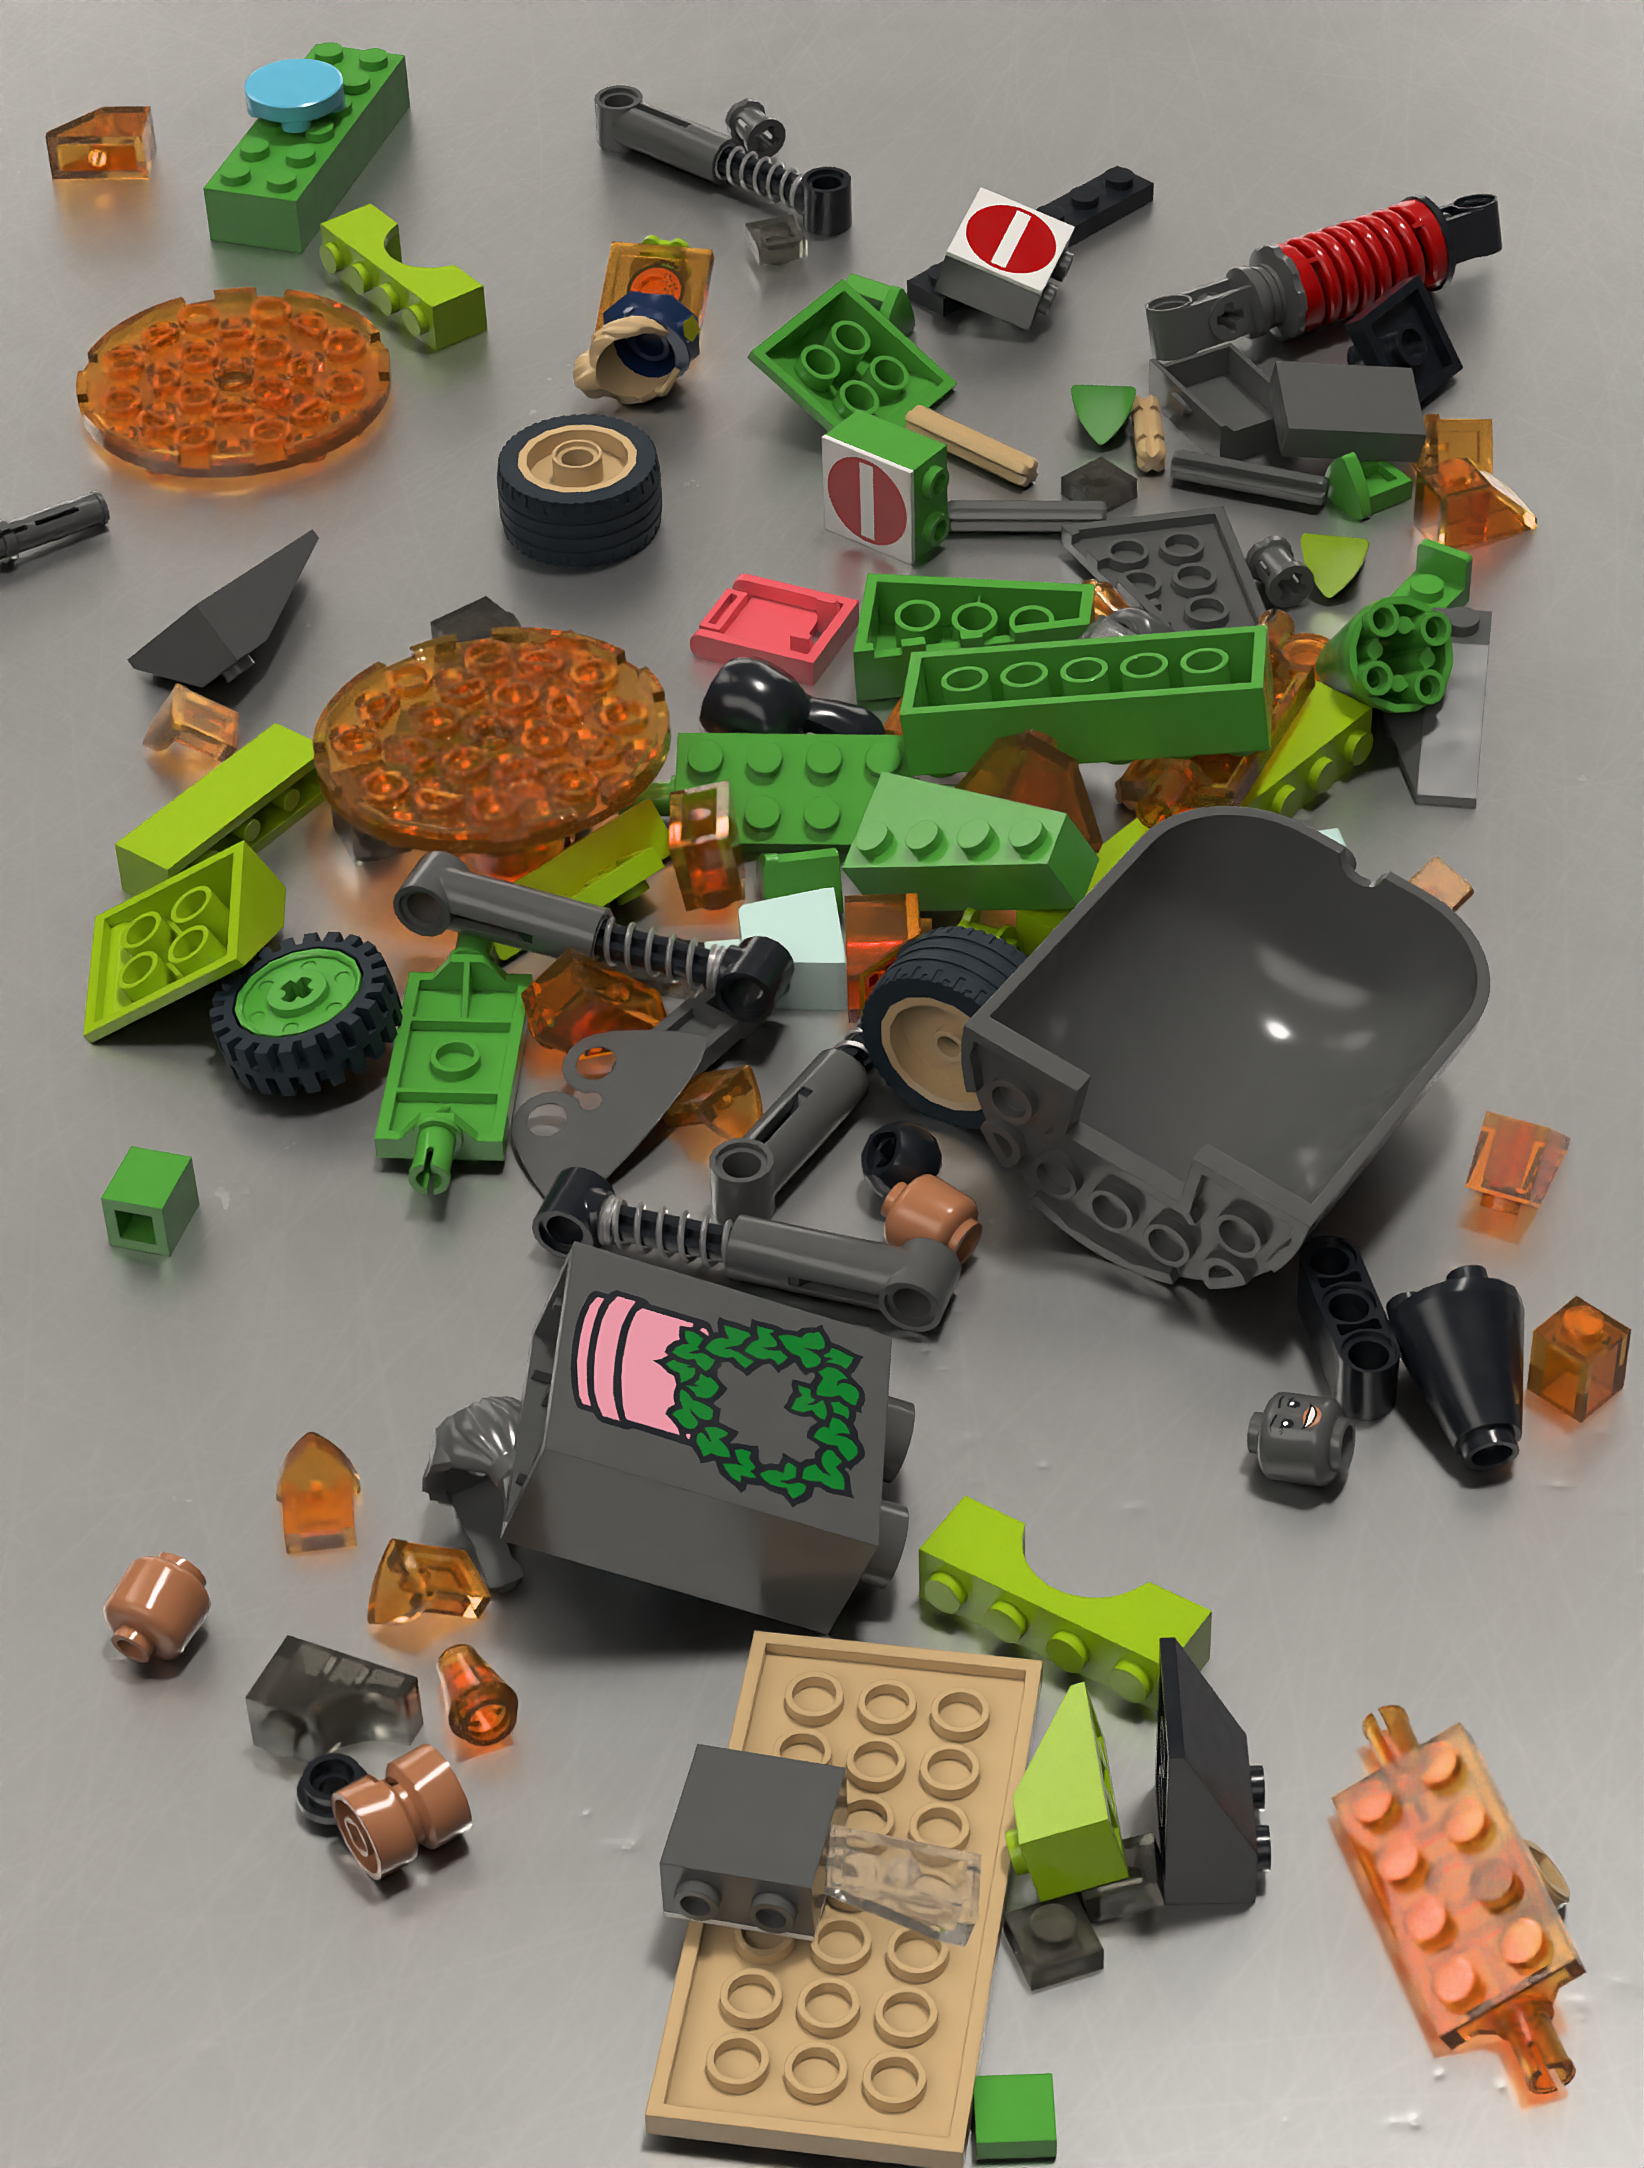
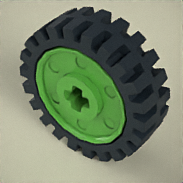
M328 931L323 941H321L317 932L304 934L302 943L297 945L293 937L279 941L281 950L274 953L269 947L260 950L257 953L259 959L257 963L249 961L245 966L237 970L239 976L227 975L221 983L223 991L215 992L212 999L214 1008L210 1009L209 1018L216 1041L231 1073L237 1080L241 1079L245 1087L253 1090L258 1086L262 1094L273 1095L279 1088L283 1096H296L300 1085H304L308 1094L321 1091V1081L330 1079L333 1086L345 1082L346 1079L343 1072L350 1069L358 1075L368 1068L365 1057L378 1060L386 1052L383 1043H393L398 1034L395 1026H401L403 1018L400 1010L402 1005L399 994L381 952H378L376 946L369 941L363 944L359 936L349 934L343 939L341 932Z

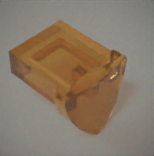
M1426 414L1423 417L1427 436L1418 463H1412L1420 477L1426 480H1440V476H1483L1470 460L1484 469L1487 475L1493 474L1492 419H1440L1439 414Z
M176 683L155 715L142 745L160 752L176 741L215 760L224 762L237 749L240 713Z
M749 1065L731 1069L698 1073L689 1080L674 1103L662 1116L667 1127L675 1128L704 1124L714 1133L727 1140L742 1138L763 1115L760 1091L752 1068Z
M307 1432L294 1444L285 1456L276 1480V1499L283 1506V1527L287 1554L357 1546L354 1495L361 1491L360 1477L346 1454L331 1441L315 1432Z
M392 1538L384 1551L372 1582L367 1621L373 1625L398 1626L410 1622L423 1612L479 1619L492 1597L466 1550L410 1543L407 1540Z

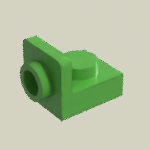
M1424 539L1417 547L1416 571L1390 597L1409 596L1428 604L1431 608L1464 607L1469 601L1472 556L1469 553L1430 539Z

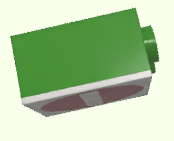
M859 409L822 437L825 529L910 565L916 563L948 537L950 519L948 517L947 487L950 476L947 470L946 444Z

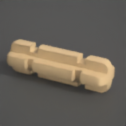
M1139 395L1136 396L1131 412V421L1134 425L1132 429L1135 450L1138 454L1136 456L1137 465L1144 472H1148L1151 469L1160 472L1166 466L1165 456L1167 451L1166 444L1163 441L1165 437L1162 417L1159 413L1161 411L1160 403L1153 395L1145 399Z

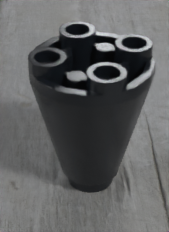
M1465 1265L1452 1270L1446 1276V1281L1425 1287L1418 1292H1404L1392 1297L1386 1304V1311L1391 1331L1399 1344L1400 1358L1456 1453L1463 1456L1464 1462L1469 1468L1476 1470L1494 1469L1513 1461L1520 1452L1518 1442L1521 1440L1523 1425L1525 1315L1522 1298L1515 1286L1498 1278H1488L1486 1268L1481 1265Z

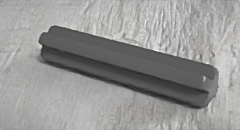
M1186 450L1175 451L1170 465V476L1174 479L1311 505H1324L1329 491V479L1325 476Z
M950 500L948 501L949 532L1061 533L1062 525L1107 520V507L1103 501Z

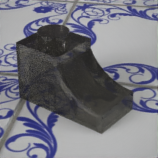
M290 1635L286 1636L245 1697L253 1745L263 1748L275 1757L293 1758L308 1764L321 1755L329 1754L339 1748L360 1742L390 1741L411 1746L424 1725L417 1677Z

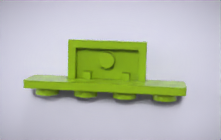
M646 799L512 883L602 907L614 899L618 905H622L650 889L646 879L665 867L662 860L674 853L677 847H673L672 836L655 805L650 799ZM494 942L491 956L496 962H501L522 949Z

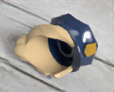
M629 291L603 313L604 326L592 334L589 350L584 351L583 354L577 357L573 370L574 385L590 399L606 396L617 399L619 403L626 405L638 402L645 403L657 397H665L675 380L684 375L689 368L690 362L700 354L698 318L672 295Z

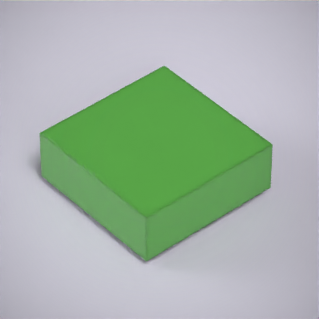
M1052 2073L977 2076L974 2091L977 2160L1057 2157Z

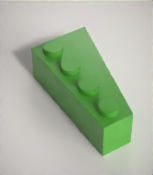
M868 573L853 651L856 700L861 702L903 697L911 652L1095 638V584Z
M882 771L843 863L842 870L876 912L962 911L968 907L978 910L1074 909L1087 893L1099 862V857L1067 813Z

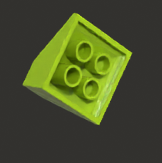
M245 840L95 916L83 1036L90 1044L245 966L284 927L286 887Z

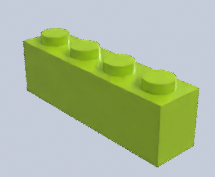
M274 723L115 843L122 890L136 896L243 840L255 853H258L334 794L328 747Z

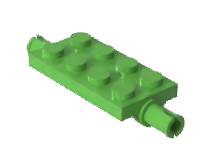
M678 733L676 775H672L670 781L618 779L617 790L620 791V794H617V815L622 814L641 801L650 799L660 816H670V821L673 822L672 844L673 847H677L675 852L796 853L836 848L838 854H848L882 771L918 780L920 778H915V776H910L903 735ZM967 783V785L940 784L974 792L973 783Z
M459 932L455 949L450 952L447 959L434 972H409L401 1009L402 1023L397 1028L398 1034L394 1042L374 1137L377 1158L413 1159L408 1181L416 1191L427 1195L432 1175H436L433 1188L434 1195L446 1191L449 1187L452 1160H505L534 996L532 974H507L494 962L491 956L494 942Z

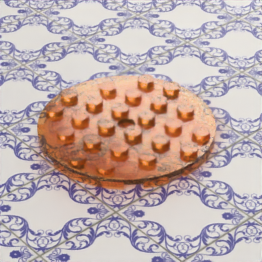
M256 287L213 290L215 299L187 305L183 297L175 298L152 306L125 319L109 330L91 347L87 353L89 362L83 371H78L76 379V395L82 422L93 439L111 454L126 462L145 468L151 474H170L195 478H232L275 472L303 463H316L323 460L328 453L359 437L380 414L386 404L391 391L392 373L389 350L382 344L379 330L354 309L332 299L308 292L287 289L283 294L284 297L257 296Z
M535 627L491 628V638L458 643L456 635L450 634L410 646L411 657L388 667L380 661L372 664L353 677L331 698L318 719L312 739L318 785L324 798L345 821L375 838L386 841L393 847H407L430 852L443 851L460 858L469 854L512 851L553 842L579 833L613 816L623 808L633 804L636 798L657 777L669 753L672 734L670 714L662 685L647 666L638 669L627 662L625 651L621 648L587 635L564 630Z

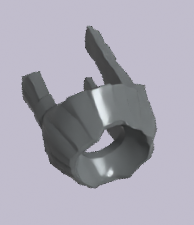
M489 1396L488 1398H481L479 1402L472 1403L468 1407L448 1416L439 1427L435 1428L430 1446L429 1461L423 1474L422 1492L429 1494L430 1501H437L440 1505L453 1507L455 1519H459L464 1532L476 1549L475 1553L483 1568V1576L490 1592L499 1591L502 1594L514 1589L522 1582L524 1577L522 1565L511 1556L507 1542L500 1540L521 1401L508 1396Z

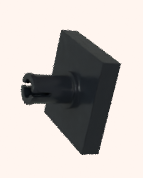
M1419 274L1401 280L1344 325L1353 342V346H1350L1347 352L1348 365L1412 368L1420 403L1463 369L1461 361Z

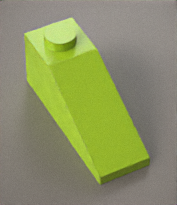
M1081 1682L1069 1687L1013 1794L1012 1799L1017 1828L1005 1831L1006 1843L1017 1876L1030 1873L1040 1902L1129 1878L1105 1738L1086 1684Z

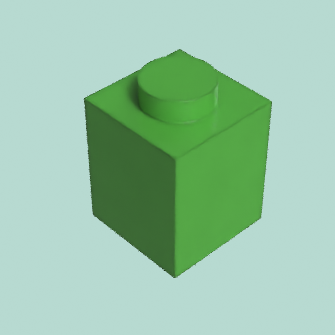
M135 1146L130 1147L101 1197L110 1246L164 1256L172 1255L200 1204L192 1157Z

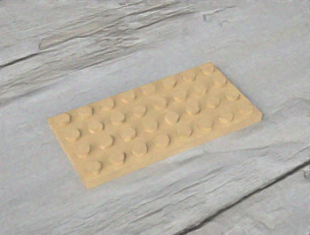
M754 1631L728 1749L845 1767L848 1823L814 1941L688 1921L645 2111L646 2134L927 2168H964L974 2108V2091L976 2079L979 2076L1013 1867L1006 1843L1005 1831L1017 1828L1012 1796L1030 1762L1043 1682V1661Z

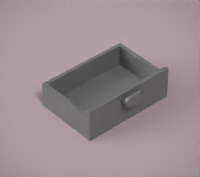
M1232 343L1166 364H1162L1154 358L1149 360V396L1153 395L1159 400L1161 412L1205 454L1241 461L1279 448L1271 403L1266 401V394L1271 379Z
M1275 362L1266 394V401L1271 403L1281 456L1337 459L1354 452L1358 460L1418 463L1427 434L1412 368Z

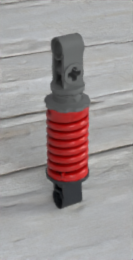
M1415 194L1404 198L1401 202L1393 204L1386 209H1378L1370 214L1357 216L1352 220H1344L1337 225H1329L1319 231L1308 232L1302 237H1293L1284 243H1268L1254 249L1249 259V266L1242 265L1229 270L1224 279L1200 285L1175 295L1155 298L1146 303L1145 310L1152 357L1160 361H1174L1194 355L1206 348L1236 340L1242 336L1248 339H1256L1266 335L1268 331L1280 341H1288L1292 337L1295 338L1303 333L1315 330L1321 325L1327 326L1337 319L1344 320L1353 314H1359L1401 280L1417 274L1420 275L1427 291L1435 292L1444 289L1453 279L1456 264L1473 258L1489 256L1502 250L1497 196L1493 194H1472L1457 198L1452 203L1438 207L1428 197Z

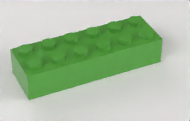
M334 42L315 44L304 59L323 61L340 71L343 78L345 108L340 112L329 113L321 118L312 120L311 127L307 131L300 133L285 132L282 129L281 123L258 118L203 188L210 240L303 253L319 232L320 224L327 221L409 109L410 99L405 55L387 53L379 48L366 50L346 48Z
M1267 625L911 652L900 709V721L910 776L930 775L936 778H944L962 772L989 771L1001 774L1011 772L1017 768L1048 766L1052 769H1066L1076 764L1100 762L1124 765L1135 760L1156 758L1181 761L1197 755L1227 753L1232 756H1246L1256 751L1270 750L1274 682Z

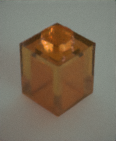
M1574 1297L1533 1331L1527 1389L1582 1423L1624 1388L1631 1329L1580 1297Z

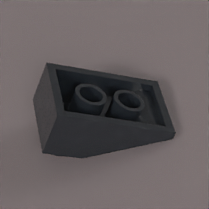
M1160 1638L1155 1796L1160 1862L1164 1882V1905L1255 1903L1257 1872L1271 1870L1269 1825H1255L1254 1811L1265 1810L1263 1765H1249L1246 1733L1176 1638Z

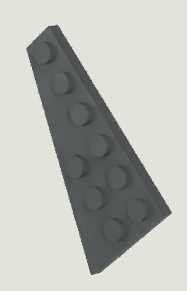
M1224 506L1062 525L1061 544L1125 608L1134 607L1164 619L1175 632L1267 625L1274 682L1272 714L1300 693Z

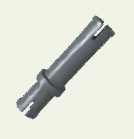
M94 490L89 494L47 507L41 511L9 522L5 519H0V560L3 563L13 562L19 558V553L60 540L97 525L107 524L108 520H110V515L104 497L98 490Z

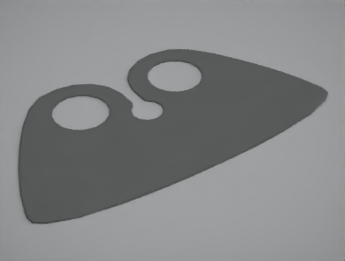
M624 1030L593 1034L577 1042L568 1051L563 1060L562 1073L564 1079L572 1088L582 1093H598L602 1098L600 1106L596 1109L585 1110L580 1106L577 1098L567 1093L557 1091L544 1092L528 1099L520 1106L512 1118L511 1133L516 1150L531 1179L543 1196L546 1197L556 1176L562 1170L570 1167L586 1168L595 1171L605 1179L608 1178L647 1136L687 1085L703 1058L707 1048V1038L703 1035L680 1031ZM602 1047L614 1053L616 1065L605 1077L587 1079L582 1077L576 1069L579 1057L587 1050ZM545 1104L561 1106L566 1111L567 1122L558 1133L551 1136H538L529 1130L527 1126L528 1117L537 1107Z

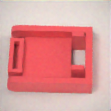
M740 574L734 581L732 589H726L699 624V630L690 639V649L699 658L726 664L731 659L741 656H756L779 666L794 677L797 682L814 686L858 626L859 600L750 574ZM817 631L822 632L823 634L814 645L812 638Z

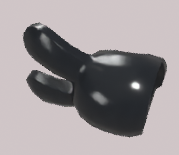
M756 656L733 658L719 670L703 699L699 717L701 733L807 734L811 732L813 734L840 735L885 734L882 721L867 708L838 700L815 698L807 694L794 677L785 670Z

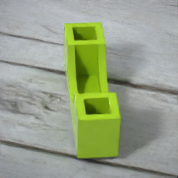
M371 203L320 224L322 245L320 246L319 253L326 270L331 274H335L351 286L357 294L364 296L380 308L385 315L392 317L408 329L413 336L420 338L435 351L488 330L484 286L456 265L430 268L403 264L398 223Z
M964 1496L918 1549L920 1598L929 1601L942 1612L956 1614L991 1631L1002 1641L1016 1643L1053 1661L1054 1664L1064 1671L1078 1673L1115 1691L1120 1697L1129 1702L1140 1703L1157 1711L1160 1638L1175 1637L1199 1671L1202 1670L1210 1659L1211 1610L1151 1582H1147L1129 1592L1110 1597H1082L1055 1589L1041 1580L1033 1572L1025 1559V1523L968 1496Z

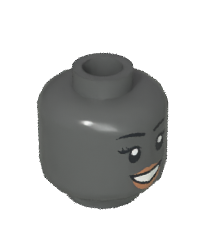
M1278 1392L1268 1401L1264 1412L1253 1413L1248 1427L1247 1447L1250 1453L1258 1455L1260 1468L1268 1479L1324 1487L1333 1481L1338 1472L1346 1473L1350 1467L1355 1448V1423L1352 1418H1345L1342 1406L1335 1399Z

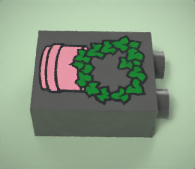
M574 1241L531 1332L500 1540L828 1634L858 1582L880 1589L888 1586L897 1570L906 1542L909 1525L908 1508L904 1505L882 1499L883 1482H893L904 1463L915 1422V1406L913 1403L888 1396L892 1337Z

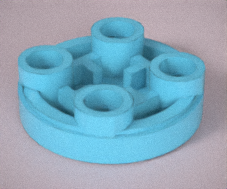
M287 59L267 64L251 73L244 85L248 114L251 117L281 123L282 129L288 133L307 131L311 127L312 120L321 118L329 113L340 112L346 105L343 78L340 71L326 62L314 59Z

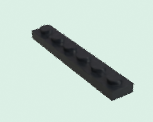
M1117 165L1085 184L1073 188L1070 192L1052 202L1038 207L1036 211L1075 227L1068 245L1069 248L1153 201L1154 183L1134 174L1130 169ZM942 261L907 280V295L913 302L944 317L966 304L934 291L942 268Z

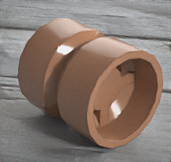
M422 1744L389 1762L385 1771V1779L379 1781L372 1775L367 1774L334 1792L331 1797L332 1811L347 1847L362 1869L374 1880H381L415 1861L418 1855L419 1844L428 1849H436L469 1831L472 1826L471 1810L458 1778L448 1762L430 1744Z

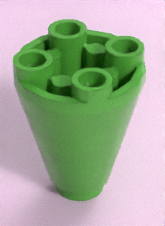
M1393 596L1381 598L1363 607L1327 642L1317 658V674L1323 684L1387 713L1415 712L1427 705L1440 701L1445 693L1453 666L1452 639L1450 637L1452 632L1451 623L1442 612L1434 611L1428 604L1412 597Z

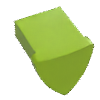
M1308 533L1301 536L1304 562L1313 573L1316 586L1328 598L1338 594L1355 577L1365 561L1370 546L1369 541L1365 538Z

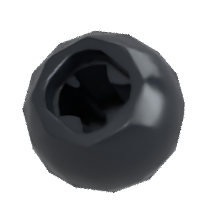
M902 1120L888 1123L870 1134L861 1153V1169L866 1184L885 1200L891 1189L900 1182L908 1185L915 1178L924 1174L939 1177L942 1172V1153L937 1139L920 1124Z

